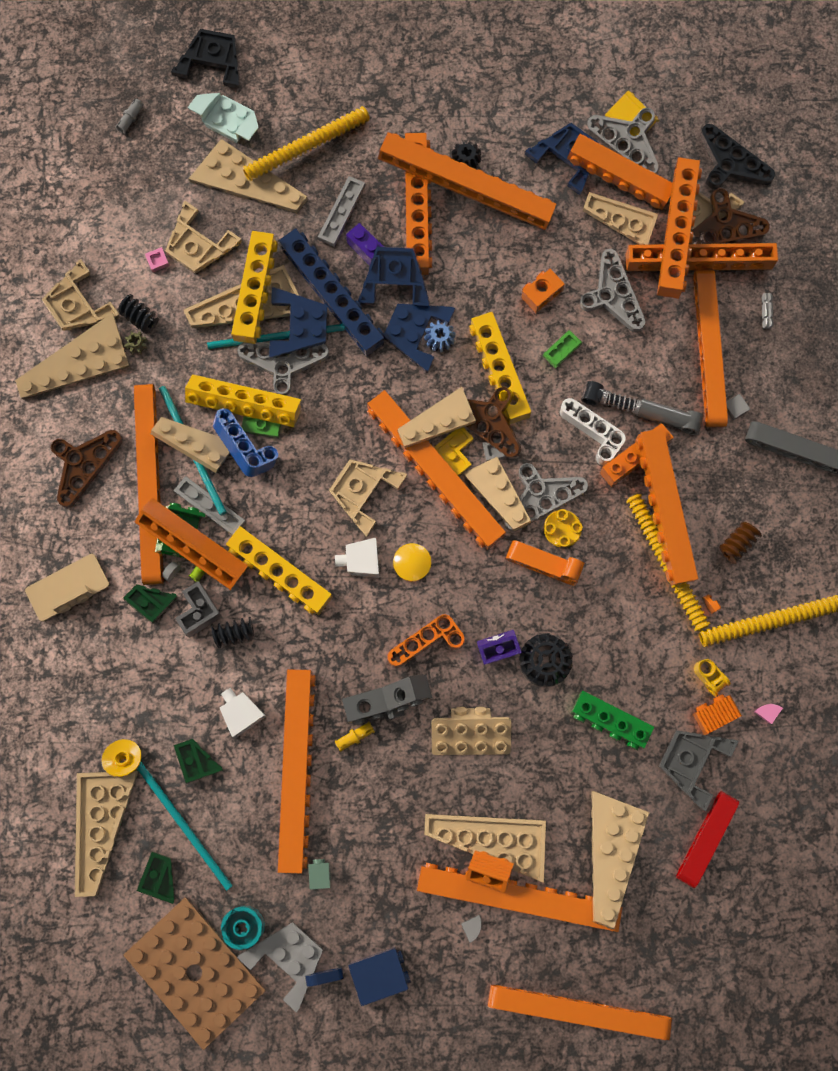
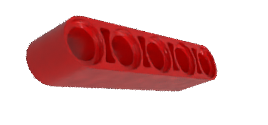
M723 791L718 793L676 874V879L692 888L697 887L738 808L739 800Z

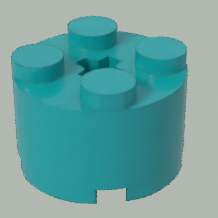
M239 906L232 909L224 916L221 923V932L225 943L237 950L248 949L255 945L262 938L265 930L263 916L257 909L251 906ZM245 923L247 930L241 932L239 924Z

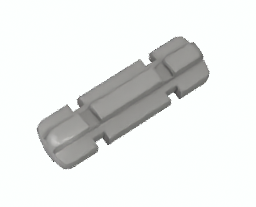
M764 293L762 295V319L764 320L762 321V327L764 329H772L774 326L772 319L773 295L771 293Z

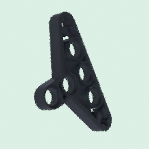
M706 124L703 126L700 137L715 165L706 181L710 188H720L728 178L760 185H769L775 177V171L769 165L715 125ZM721 140L726 141L728 146L721 147L718 142ZM739 151L742 154V157H734L733 152ZM754 162L756 164V168H749L747 166V163ZM722 164H729L731 170H724ZM759 168H761V171H759L758 175H756L755 173L758 171ZM767 173L769 176L764 178L763 175ZM717 176L720 182L713 183L711 177Z

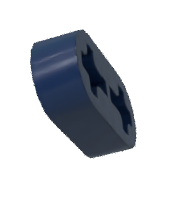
M342 968L305 975L307 987L344 979Z

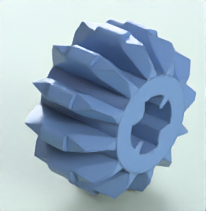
M438 320L437 325L431 322L430 328L425 330L424 340L428 341V347L433 346V351L440 348L442 353L444 347L449 350L450 344L453 345L455 343L453 338L456 337V333L452 332L453 326L447 327V321L440 324Z

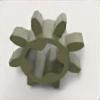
M131 331V334L125 337L128 343L124 346L126 349H130L132 355L135 352L142 355V351L148 349L145 345L148 340L146 337H142L143 335L140 331L138 334Z

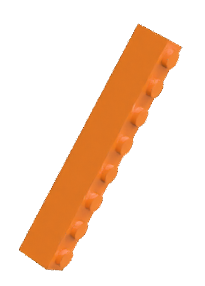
M664 428L641 432L635 442L637 449L641 453V468L645 470L644 483L650 492L648 495L649 504L654 509L653 522L657 525L659 531L657 532V539L659 544H662L663 551L661 552L663 562H666L667 581L670 582L671 586L694 582L698 580V575Z

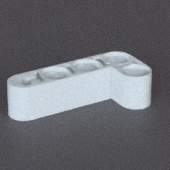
M568 398L563 401L560 408L561 417L602 444L596 455L597 463L604 466L614 459L626 440L625 434L576 400ZM580 417H587L589 422H582ZM601 427L605 432L598 433L596 428ZM611 438H618L620 440V443H613ZM602 452L608 453L609 456H610V458H608V459L603 458V457L601 456V453H602Z

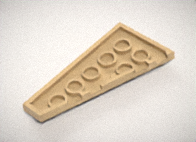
M222 139L189 177L190 183L203 184L208 188L213 187L235 196L255 199L260 203L272 204L277 208L298 213L308 200L306 195L269 170L267 174L263 173V176H258L257 179L253 178V181H249L243 172V166H248L249 163L253 164L254 160Z
M282 265L270 271L271 284L266 289L268 300L266 304H263V310L265 311L264 319L290 316L291 306H272V287L299 295L285 266ZM241 284L184 309L183 311L191 327L198 328L234 323ZM255 285L251 289L257 290L260 286ZM252 302L248 307H254L257 303Z
M111 313L16 379L20 398L25 399L130 367L114 314Z
M134 771L124 777H114L107 772L77 773L75 897L98 895L138 771Z
M592 791L593 922L613 930L649 812Z
M425 814L424 835L471 854H474L476 850L487 852L497 858H505L509 862L514 863L513 871L544 883L546 821Z

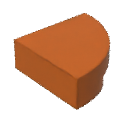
M707 594L702 597L711 614L721 609L717 600H712L711 595Z

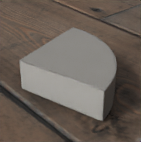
M480 915L461 923L469 943L473 942L480 933Z

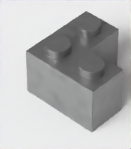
M199 581L182 591L192 608L175 619L187 637H192L222 618Z

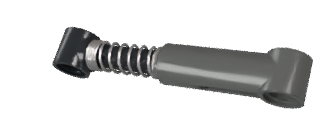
M594 381L586 382L581 401L585 404L598 406L599 403L604 405L607 403L608 406H617L618 409H627L628 412L630 410L637 414V417L681 429L682 432L689 435L699 434L704 415L697 411H684L643 398L636 401L635 398L631 399V397L626 398V396H621V394H612L611 391L605 390L602 384Z

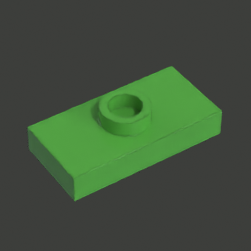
M568 330L543 354V357L556 369L582 345V341Z
M243 416L242 429L245 433L279 438L281 424Z

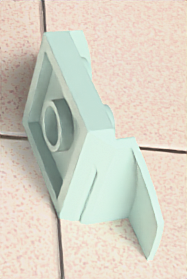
M221 93L197 95L188 106L189 110L200 115L202 122L207 128L236 143L241 137L250 141L258 130L255 112L224 95L221 96Z

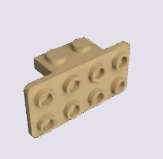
M89 554L28 586L25 592L38 619L44 622L59 613L67 612L76 604L84 603L89 597L108 588L110 583L96 556Z
M457 707L451 709V718H433L431 721L433 755L509 754L511 752V719L509 717H491L490 708Z

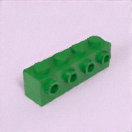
M585 691L580 692L571 711L575 720L581 723L586 721L592 724L591 728L599 732L604 730L610 733V738L619 742L622 739L628 742V747L637 751L638 749L645 748L654 729V726Z

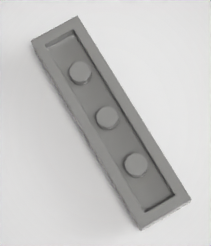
M348 176L318 235L319 241L335 247L365 188V182Z
M186 476L174 489L176 494L199 509L200 512L206 513L205 515L231 535L235 533L239 526L242 527L246 523L243 518L225 505L224 508L227 513L220 516L210 494Z

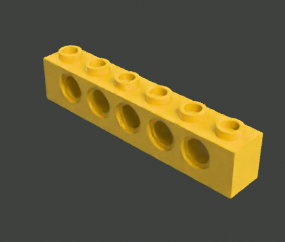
M252 231L231 333L234 341L256 344L257 338L261 336V327L259 325L260 321L264 320L265 311L263 310V304H266L268 300L266 289L271 284V275L269 274L270 269L274 268L275 259L273 258V253L277 252L278 241H275L274 234ZM262 251L267 252L265 255H258ZM258 268H262V269H263L262 272H259V273L255 272V270L258 269ZM255 285L260 286L257 290L251 289ZM252 302L257 303L254 307H248ZM247 320H253L249 325L244 324Z
M493 312L471 318L469 330L472 337L475 336L477 340L475 345L478 353H482L483 367L489 371L488 379L490 385L494 386L495 390L502 387L501 383H508L510 385L509 389L513 393V400L517 402L515 405L509 404L504 411L509 424L530 418L531 409ZM488 333L491 336L489 338H484L482 334ZM494 349L497 353L492 355L488 353V350ZM501 366L504 370L496 371L494 367ZM505 390L501 391L499 399L501 401L507 400L508 392Z
M193 374L185 387V402L216 410L224 408L234 414L290 427L295 426L300 415L301 399Z
M241 526L226 543L229 548L228 552L235 557L240 556L244 559L243 562L248 565V568H256L259 571L258 575L266 581L268 579L274 582L273 586L279 591H287L290 594L288 597L295 603L299 601L305 605L304 609L310 614L316 613L320 615L333 598L330 592ZM252 546L253 550L251 553L245 554L243 553L244 548ZM261 557L268 558L265 565L258 564ZM281 568L283 569L282 575L274 576V570ZM291 580H298V585L295 588L288 586ZM306 591L314 592L311 599L304 598Z

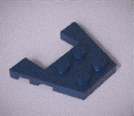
M569 123L554 132L552 136L539 141L534 147L526 149L524 155L535 163H538L548 151L556 155L577 171L567 186L581 195L589 173L586 169L573 165L567 160V157L579 134L595 142L597 141L573 123Z
M376 247L358 302L376 303V284L413 285L412 305L429 306L430 300L415 248Z
M272 287V306H291L289 341H270L269 358L274 359L280 355H288L297 350H305L325 344L327 335V305Z
M398 303L384 333V339L401 353L403 352L414 364L420 366L424 372L429 373L434 356L419 351L418 347L431 318L442 323L447 321L449 325L455 308Z

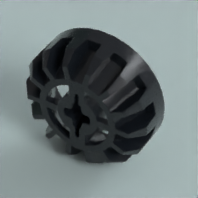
M550 633L532 637L525 643L519 656V665L524 677L532 684L540 687L558 685L568 676L572 669L573 654L569 649V645L561 637L550 635ZM544 645L552 646L551 650H544L542 652L538 648ZM535 651L539 654L537 666H535L533 660ZM557 652H559L561 657L559 667L555 664ZM551 653H553L549 659L550 663L547 662L546 664H543L542 667H540L543 661V657H547ZM552 666L556 669L552 672H542V669L547 670Z

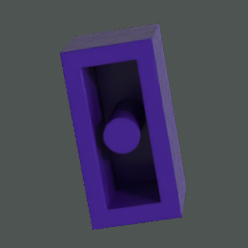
M360 223L346 234L347 244L369 266L376 247H384Z
M514 630L476 641L484 665L522 653Z

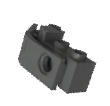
M421 674L409 676L382 688L343 698L342 702L348 723H353V726L365 723L364 720L370 718L372 720L383 718L384 714H388L389 720L405 716L404 711L408 710L409 706L421 705L423 701L433 697L427 676ZM363 704H369L371 706L370 711L362 713L360 707Z

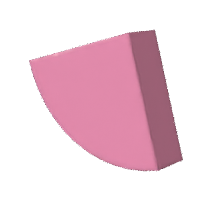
M767 704L756 709L754 713L769 724H772L783 708L775 704Z

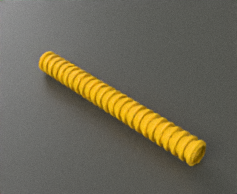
M361 106L360 109H355V112L351 111L345 117L337 118L336 122L331 121V124H326V127L322 126L321 129L318 128L316 131H312V134L308 133L307 136H302V139L298 138L297 141H292V144L284 145L283 149L278 148V151L274 150L273 154L268 153V156H263V159L259 158L258 161H253V164L249 163L248 166H243V172L249 181H253V178L257 179L258 176H263V173L267 174L268 170L272 171L273 168H278V165L282 166L288 160L292 161V158L296 159L297 156H302V153L306 154L312 148L316 149L322 143L325 144L326 141H331V138L335 139L336 136H341V133L345 134L346 131L349 132L350 129H355V126L359 127L365 121L368 122L370 120L369 113L365 107Z
M636 494L630 497L626 503L630 504L629 508L633 510L632 514L636 515L635 519H638L637 523L641 525L640 529L644 530L643 535L647 536L646 540H649V546L653 547L651 550L655 551L654 555L658 557L657 561L661 563L660 567H663V572H666V562L664 563L661 557V552L663 551L662 544H659L657 539L658 527L653 522V515H650L651 511L647 509L648 505L644 504L645 500L641 498L642 494ZM684 583L671 586L675 589L674 593L678 595L677 599L681 600L680 604H683V610L687 611L685 614L689 615L688 619L692 621L691 625L695 627L694 631L698 632L710 626L711 623L706 620L708 619L707 616H704L705 612L701 610L702 606H699V601L695 599L696 595L692 594L693 589L689 588L690 584Z
M830 596L827 599L822 598L821 601L818 599L815 602L804 603V605L799 604L798 607L795 605L792 608L781 609V611L776 610L775 613L770 612L769 615L765 613L763 616H753L752 619L747 618L746 621L742 619L740 622L735 621L734 624L730 622L729 625L723 624V627L719 625L717 628L712 627L711 630L709 628L705 631L700 630L699 638L701 644L707 647L708 644L712 646L714 643L719 644L720 641L722 643L726 640L731 641V638L735 640L737 637L742 638L743 635H754L755 632L758 634L761 631L765 632L766 629L772 630V628L777 629L778 626L783 627L784 625L788 626L790 623H799L801 620L806 621L807 618L811 620L813 617H822L824 614L829 615L830 612L834 614L836 611L838 612V596Z

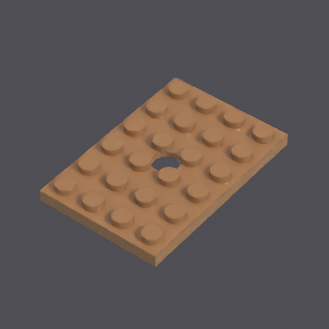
M187 897L178 903L123 955L203 1050L266 991L263 985L237 958L238 956ZM190 965L201 967L202 976L198 981H192L187 977V969Z

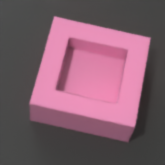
M162 247L145 254L152 272L170 266Z

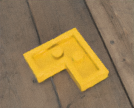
M464 427L454 430L434 446L436 451L458 476L472 465L461 453V450L474 441V438Z

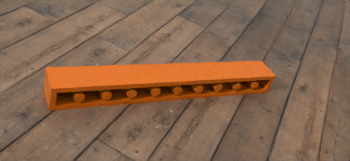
M387 132L379 151L378 159L544 230L547 228L556 207V203L548 198L537 196L535 193L523 190L515 184L504 182L499 177L490 176L482 170L469 167L466 163L458 162L447 155L436 153L433 149L422 147L414 141L401 138L398 134Z
M384 390L367 403L368 415L380 423L379 427L383 433H388L392 437L390 440L396 448L400 447L404 451L402 454L405 459L415 464L416 472L420 476L424 475L428 480L426 483L432 490H437L440 494L438 496L445 505L448 503L452 508L450 511L456 519L460 518L464 522L463 527L469 534L472 532L475 535L477 544L481 548L485 547L488 550L500 541L506 534L505 530L428 440L404 448L398 429L411 420L390 395Z
M287 669L278 873H304V869L308 868V857L305 856V848L309 846V836H305L306 828H309L310 815H306L307 807H310L311 796L307 795V787H311V775H308V766H312V754H309V746H313V734H310V726L314 725V714H311V707H314L315 695H311L312 687H315L316 677L312 675L311 670Z
M431 863L421 866L417 891L619 932L623 907L620 908L615 928L612 930L593 922V896L586 895L585 899L578 898V893L565 891V895L558 894V889L545 887V891L537 889L538 885L526 883L525 887L517 885L518 881L509 880L506 891L502 893V891L494 890V888L491 889L486 887V885H479L474 881L467 880V871L465 874L457 873L458 869L451 867L441 870L437 869L438 865Z

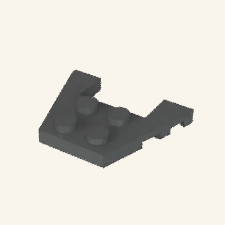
M676 730L658 767L705 812L713 798V794L695 786V783L709 753L713 749L730 758L739 741Z

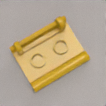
M628 90L605 114V117L632 121L643 108L647 107ZM649 112L642 115V120L645 122L650 121L652 118V114ZM655 115V121H654V123L650 126V128H651L656 122L658 123V122L660 121L656 115ZM633 127L630 130L632 136H637L640 133L638 127Z

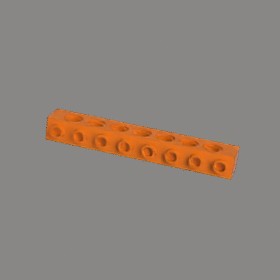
M405 133L406 140L414 141L422 147L430 148V140H427L426 133ZM405 171L406 248H415L416 253H423L422 256H417L422 275H429V268H432V257H429V251H432V240H428V234H432V223H428V217H431V206H428V201H431V189L427 190V184H431V181ZM420 185L422 188L418 189L415 186ZM416 202H421V203H423V204H421V205H416L415 203H416ZM416 219H422L423 221H422V222H416L415 220H416ZM418 235L423 236L422 239H416L415 237Z
M678 157L676 162L657 290L658 296L679 299L681 293L686 290L687 281H684V276H687L689 271V264H686V261L690 259L691 248H688L689 243H692L694 232H691V227H694L696 216H693V211H696L698 200H695V195H698L700 184H697V180H700L702 168H699L700 160Z
M777 243L689 244L688 248H691L690 259H687L686 264H689V270H772L778 261ZM664 244L628 245L625 254L626 271H660Z

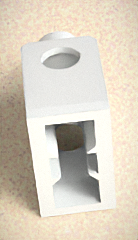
M376 538L346 545L345 555H335L336 567L347 566L348 575L378 578L379 567Z
M229 688L221 694L226 704L220 707V710L233 738H237L266 718V715L245 693L242 692L236 696L233 690Z

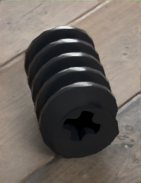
M132 294L127 295L118 307L119 314L130 321L132 325H135L137 329H141L144 334L150 333L159 321L158 317L154 318L156 313L154 311L150 312L149 307L144 308V303H139L137 298L133 299L134 296Z
M251 617L248 618V623L241 618L240 625H238L236 620H233V626H230L227 621L225 628L218 623L216 630L211 625L213 639L218 648L222 647V642L228 647L230 640L233 645H237L238 639L243 644L245 637L249 642L253 640L254 630Z

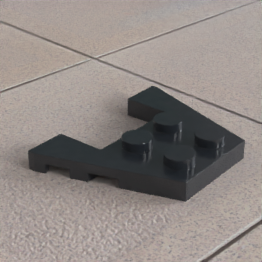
M200 29L189 44V49L180 57L177 66L173 67L171 71L172 76L188 79L192 63L224 68L226 72L223 85L239 89L235 35Z

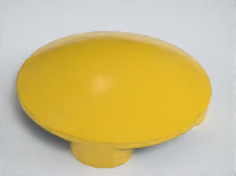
M565 509L554 511L545 520L544 534L547 540L554 546L561 548L572 546L581 536L582 524L578 517Z
M410 543L403 545L394 555V570L402 579L416 582L428 574L431 568L430 554L419 544Z

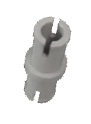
M134 99L129 108L122 113L123 117L115 128L120 133L125 134L131 123L136 121V116L144 104L140 100Z

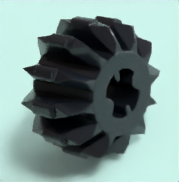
M462 140L461 145L456 144L455 149L451 152L453 160L466 163L469 167L477 169L478 163L481 162V149H478L477 143L471 145V141H469L468 144H465Z

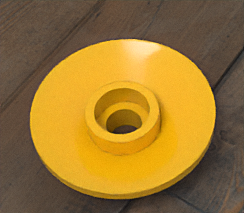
M117 740L111 743L103 752L102 766L109 775L114 777L130 775L140 765L142 758L141 750L131 740ZM122 759H127L125 762L120 763Z

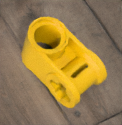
M704 659L695 664V674L714 697H717L719 695L718 692L725 686L729 687L731 685L727 676L720 671L712 660ZM703 663L706 664L709 668L707 674L703 673L701 670V665Z

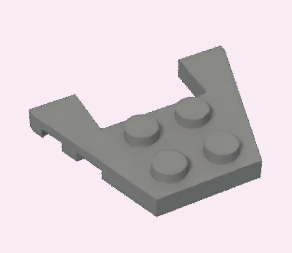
M292 922L243 952L237 958L252 970L264 954L268 955L297 982L283 999L297 1013L308 989L305 975L315 972L323 949Z

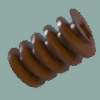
M741 522L740 527L734 530L735 533H731L729 538L719 546L723 556L732 564H737L735 557L738 559L742 558L739 552L747 553L745 546L752 548L750 541L757 542L755 535L760 538L762 537L761 532L750 523Z

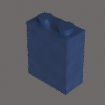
M396 947L349 963V970L361 1006L409 989L408 984L411 983L408 971H403L401 963H404V958L401 950L397 951Z

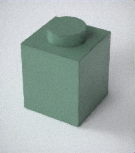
M314 859L313 864H308L310 890L331 888L330 862L325 863V859Z

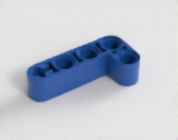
M224 408L219 409L213 421V428L242 472L248 477H255L271 470L278 458L277 449L272 446H266L256 450L232 412Z

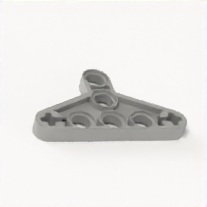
M643 108L632 121L600 115H593L589 118L587 123L589 130L614 151L633 161L632 155L639 152L642 154V158L635 163L642 165L645 157H647L646 163L650 166L654 164L655 170L652 172L658 173L659 166L645 135L646 131L655 121V114L651 108ZM649 112L652 114L651 120L643 121L642 115ZM599 120V125H600L602 128H604V129L602 130V132H601V130H600L598 127H596V126H595L594 128H592V127H593V124H592L593 121H594V122H597V121ZM633 127L640 129V133L637 136L630 134V130ZM609 130L615 133L611 140H607L604 137L605 133ZM622 141L628 143V148L624 151L618 149V145Z
M606 249L602 253L600 260L598 289L585 293L581 297L580 307L587 312L604 307L630 331L640 332L645 325V318L617 252L613 249ZM607 255H609L610 258L613 257V259H612V265H613V266H611L610 260H609V259H606ZM615 270L619 271L621 273V277L614 278L612 277L611 272ZM623 286L627 288L628 293L620 294L618 288ZM607 292L611 298L603 300L601 294ZM586 298H590L594 304L586 306L583 301ZM632 303L635 309L628 311L624 305ZM634 314H635V320H636V322H640L639 326H637L636 324H633V321H634L633 315H634Z
M242 343L237 350L241 360L274 375L273 387L275 393L285 396L291 392V376L327 360L329 356L328 347L325 344L312 347L313 352H319V349L325 352L322 353V356H318V353H312L313 358H310V348L306 349L307 354L302 357L297 355V351L286 356H277L274 359H270L269 355H260L261 349H269L270 343ZM248 348L250 352L245 356L243 352ZM254 348H256V353L258 357H255ZM286 366L288 371L285 374L278 373V368ZM281 383H285L288 386L284 392L277 390V386Z
M525 463L519 468V478L526 488L519 499L525 510L532 509L535 511V516L530 518L531 523L582 496L588 488L587 481L582 477L542 479L536 468L530 463ZM524 468H529L532 470V475L530 477H525L522 475V470ZM576 483L583 484L582 490L580 491L579 488L574 490V495L572 496L571 489L575 488ZM533 484H539L542 487V491L534 493L531 487ZM565 491L568 494V498L560 500L557 493ZM549 500L552 506L550 509H544L541 506V502ZM505 522V527L508 531L516 532Z

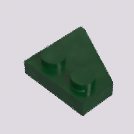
M136 584L123 597V600L153 625L178 598V595L161 592L155 588L149 589L146 586Z
M190 739L174 745L186 784L223 771L222 767L195 740Z
M152 851L136 891L173 904L174 888L171 858Z

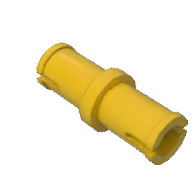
M368 721L355 730L351 729L350 733L335 740V743L340 752L355 743H361L360 740L375 733V730Z

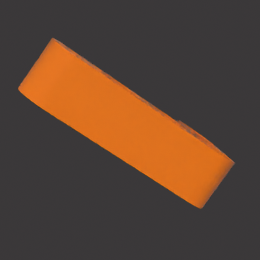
M515 540L511 542L505 558L511 563L572 586H576L585 565L581 560L572 557L566 560Z
M440 615L391 649L388 653V662L394 668L402 667L441 638L450 649L459 650L464 644V635L449 615ZM446 620L450 626L447 629H442L439 627V622ZM426 631H430L434 634V637L431 640H425L423 634ZM452 636H459L461 643L454 645L450 642V638ZM411 642L418 645V649L414 652L407 649V645ZM401 648H404L408 657H405V654L400 656V662L392 661L393 655L399 656L402 654Z

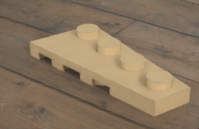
M589 192L583 208V212L639 245H648L658 217L657 213Z
M461 387L400 427L398 433L404 448L471 425L476 420Z
M163 417L159 419L150 433L215 473L230 454L220 437Z
M498 457L463 473L464 477L472 483L474 488L481 493L513 531L531 523Z

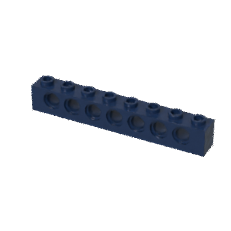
M295 228L279 239L280 249L321 301L327 305V308L337 321L343 325L345 331L364 355L368 357L384 345L383 337H385L379 327L375 328L370 315L363 313L361 304L351 298L349 289L340 284L341 281L336 273H331L328 263L324 259L321 260L319 258L317 249L307 243L308 239L303 232L299 233ZM298 249H304L303 252H296ZM310 262L315 263L313 266H307ZM319 276H325V277H326V278L323 279V280L317 279ZM331 289L337 290L335 293L332 294L328 292ZM341 303L348 304L346 307L339 306ZM354 316L359 318L357 321L350 320ZM364 330L370 331L368 335L361 334Z

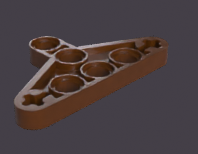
M719 188L713 191L710 196L712 214L691 230V232H694L693 239L700 237V240L689 244H722L759 237L769 231L770 224L764 218L732 209L728 192L723 188ZM716 193L723 195V202L716 200ZM720 211H724L727 214L725 221L719 218ZM758 225L763 226L762 230H753V227H756ZM740 226H745L747 228L746 235H742L740 233ZM724 229L730 231L729 239L723 237L722 232ZM707 232L713 234L712 242L706 240L705 235Z
M500 387L494 392L488 402L467 399L476 422L466 427L508 457L518 456L521 452V445L504 414V411L513 399L512 391L509 388ZM503 390L508 392V398L505 401L499 399V394ZM491 406H495L498 410L497 415L491 417L488 413ZM480 422H485L487 425V429L484 432L478 430ZM496 432L502 436L499 443H495L492 439L493 434ZM504 443H507L508 445L512 446L515 445L514 449L516 451L509 453L510 449L507 446H503L502 448L501 446Z
M109 430L77 447L72 446L63 439H56L52 442L51 451L64 461L57 494V501L62 507L71 508L75 505L121 446L123 439L118 431ZM111 436H112V437H115V438L117 439V441H116V442H114V441L111 442L109 438H110ZM105 442L107 446H110L111 449L109 450L106 446L102 444ZM58 444H65L63 452H56ZM99 450H106V456L104 458H97V452ZM73 454L80 455V460L77 463L70 461ZM93 464L95 470L90 474L86 473V466ZM81 479L83 480L82 487L74 488V481ZM70 487L76 494L74 495L67 489ZM64 496H66V497L69 496L70 501H69V502H67V501L64 502L63 497H64Z

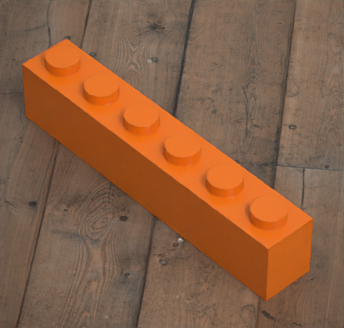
M579 134L567 157V160L573 165L586 169L588 173L595 174L605 182L618 186L620 190L633 194L637 199L650 203L654 208L662 210L671 196L672 182L582 134Z
M153 498L141 509L134 521L230 590L248 567L247 564Z

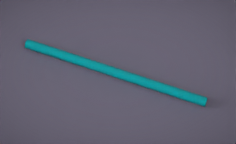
M342 324L327 326V333L345 331ZM290 331L263 334L260 338H257L256 343L288 339ZM227 339L207 342L209 350L238 346L244 342Z
M161 386L159 391L173 420L184 424L166 386ZM193 460L219 515L226 514L224 505L205 466Z
M140 762L137 768L139 773L225 890H229L233 887L231 882L144 764Z

